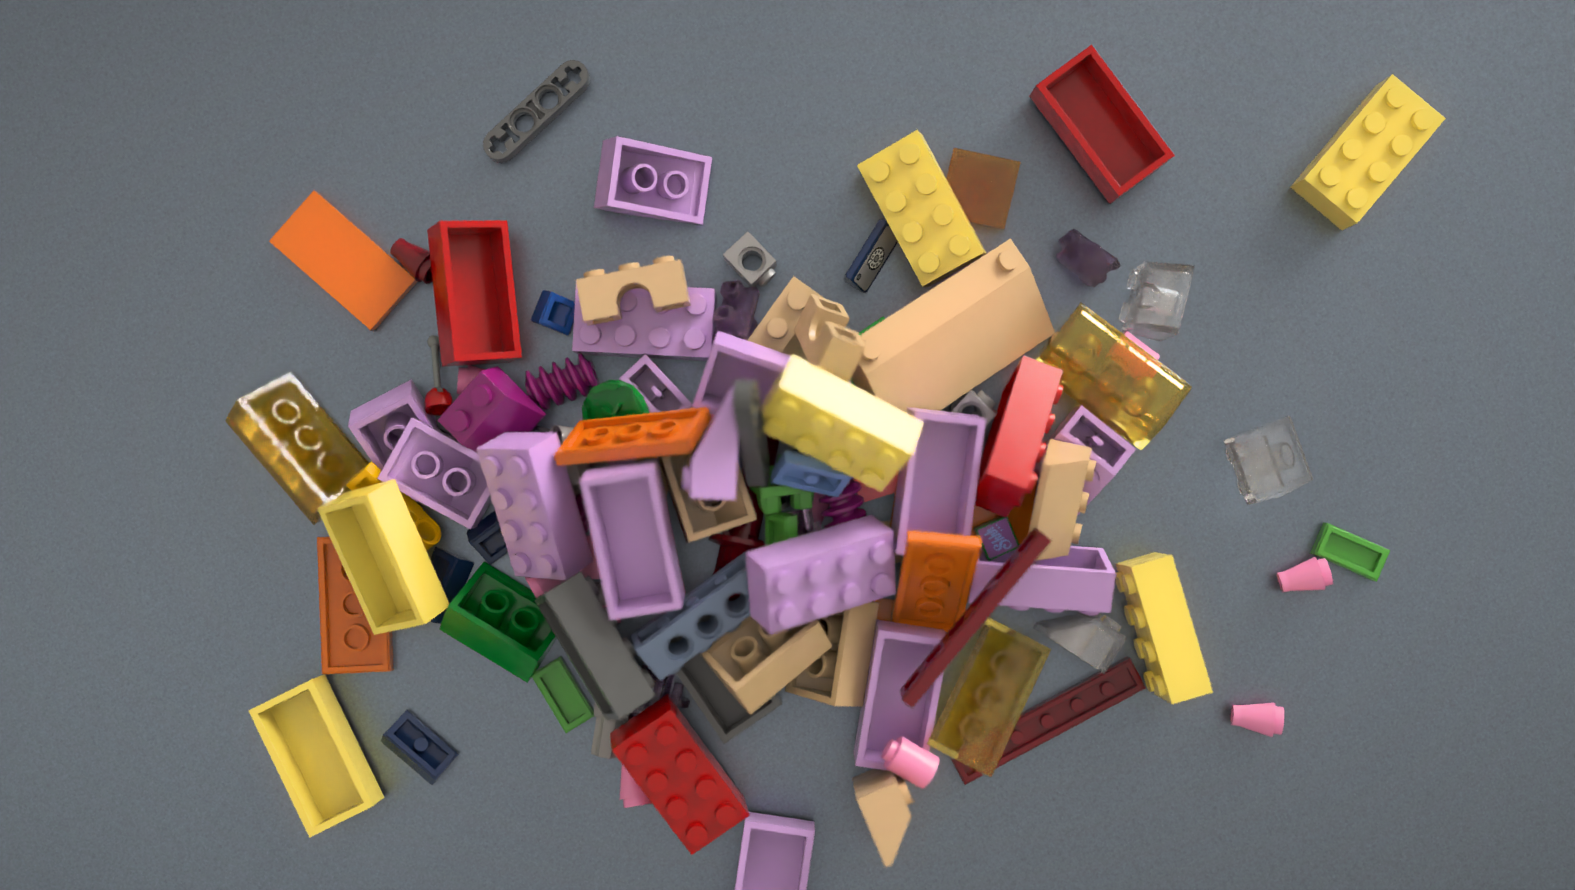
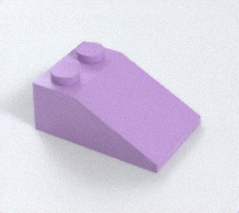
M619 136L603 140L594 208L626 215L703 225L712 157Z
M412 379L351 410L348 427L371 461L381 470L385 466L411 417L441 431L437 427L434 415L425 412V399Z
M733 387L727 390L691 455L689 466L682 467L683 490H688L690 498L736 500L738 432L733 411Z
M411 417L377 479L382 482L395 479L399 490L404 494L469 529L477 527L491 503V495L481 468L478 452L463 446L457 439Z

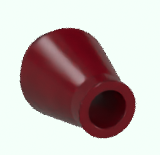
M403 238L398 239L392 245L390 254L403 265L417 282L432 283L430 251L414 245Z

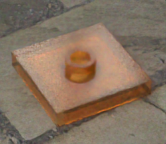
M959 148L953 149L946 179L970 223L1005 230L1021 166L1020 161Z

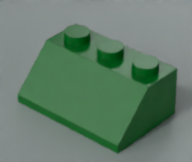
M486 562L481 564L448 605L439 630L527 683L557 639L534 601L536 597L532 590Z

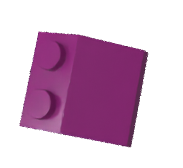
M498 366L480 371L438 421L463 446L477 452L476 448L504 432H531L547 414Z

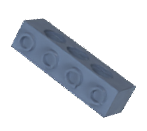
M746 552L686 594L682 609L662 612L630 635L635 651L660 681L666 676L680 671L684 663L695 655L706 652L714 641L725 633L736 630L742 621L750 616ZM741 593L736 600L727 601L731 595ZM712 615L709 620L698 622L702 616ZM683 636L680 641L669 643L672 638Z

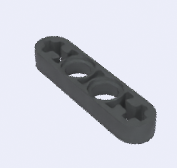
M569 60L563 63L488 132L483 141V148L488 157L497 163H506L513 159L585 92L590 84V75L585 65L576 60ZM572 71L576 74L581 71L579 74L581 81L578 84L574 81L568 83L564 88L569 94L564 96L555 83L559 81L563 87L569 81L568 72ZM546 92H554L558 95V103L551 109L543 108L540 105V99ZM521 115L533 117V127L527 132H520L516 129V120ZM509 127L519 140L515 143L512 137H510L504 144L507 148L504 153L498 150L492 153L495 150L493 145L495 140L498 139L500 142H504L509 137V134L505 131Z
M736 379L732 396L733 411L747 485L749 487L767 488L770 479V457L766 433L763 430L764 421L758 384L756 380Z

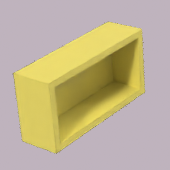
M1392 74L1373 88L1290 188L1339 229L1344 230L1361 220L1446 118Z
M918 130L857 165L922 287L933 285L987 254L923 135Z
M794 355L791 356L772 385L761 406L764 421L763 430L768 436L776 438L880 492L884 490L913 455L923 422Z
M395 479L345 492L317 508L374 635L425 625L447 609L449 605L448 599Z
M1153 552L1115 563L1118 570L1115 583L1119 592H1124L1128 605L1124 606V613L1130 626L1134 625L1137 638L1133 640L1138 657L1140 659L1144 658L1147 671L1143 672V676L1149 692H1154V695L1171 704L1213 693L1173 556Z
M325 674L249 710L309 838L374 806L385 798Z

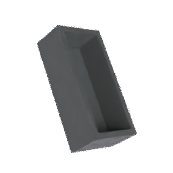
M582 572L534 601L605 719L619 720L656 696L652 690L655 683L645 668L640 670L633 657L636 656V651L631 642L626 637L622 639L615 629L618 622L617 620L609 619L607 606L603 608L596 596L599 595V590L590 576L584 577Z
M704 615L699 619L698 622H705L709 620L712 615ZM676 636L672 638L669 643H676L683 638V636ZM700 654L695 655L684 663L682 669L676 673L724 744L782 705V697L777 692L750 715L728 691Z

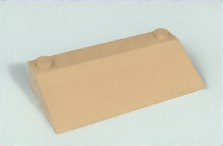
M1011 238L861 334L860 337L866 348L851 377L857 388L904 413H907V407L941 411L1055 334L1030 266Z

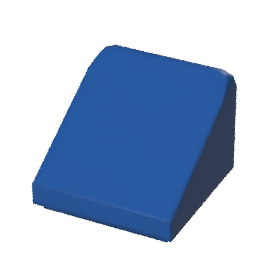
M543 290L531 321L568 336L574 322L575 302L554 292Z

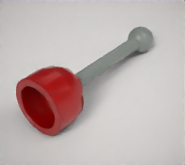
M432 335L428 338L427 344L431 348L434 388L427 392L424 402L427 414L439 416L450 407L453 399L451 393L441 387L438 347L440 346L439 337Z

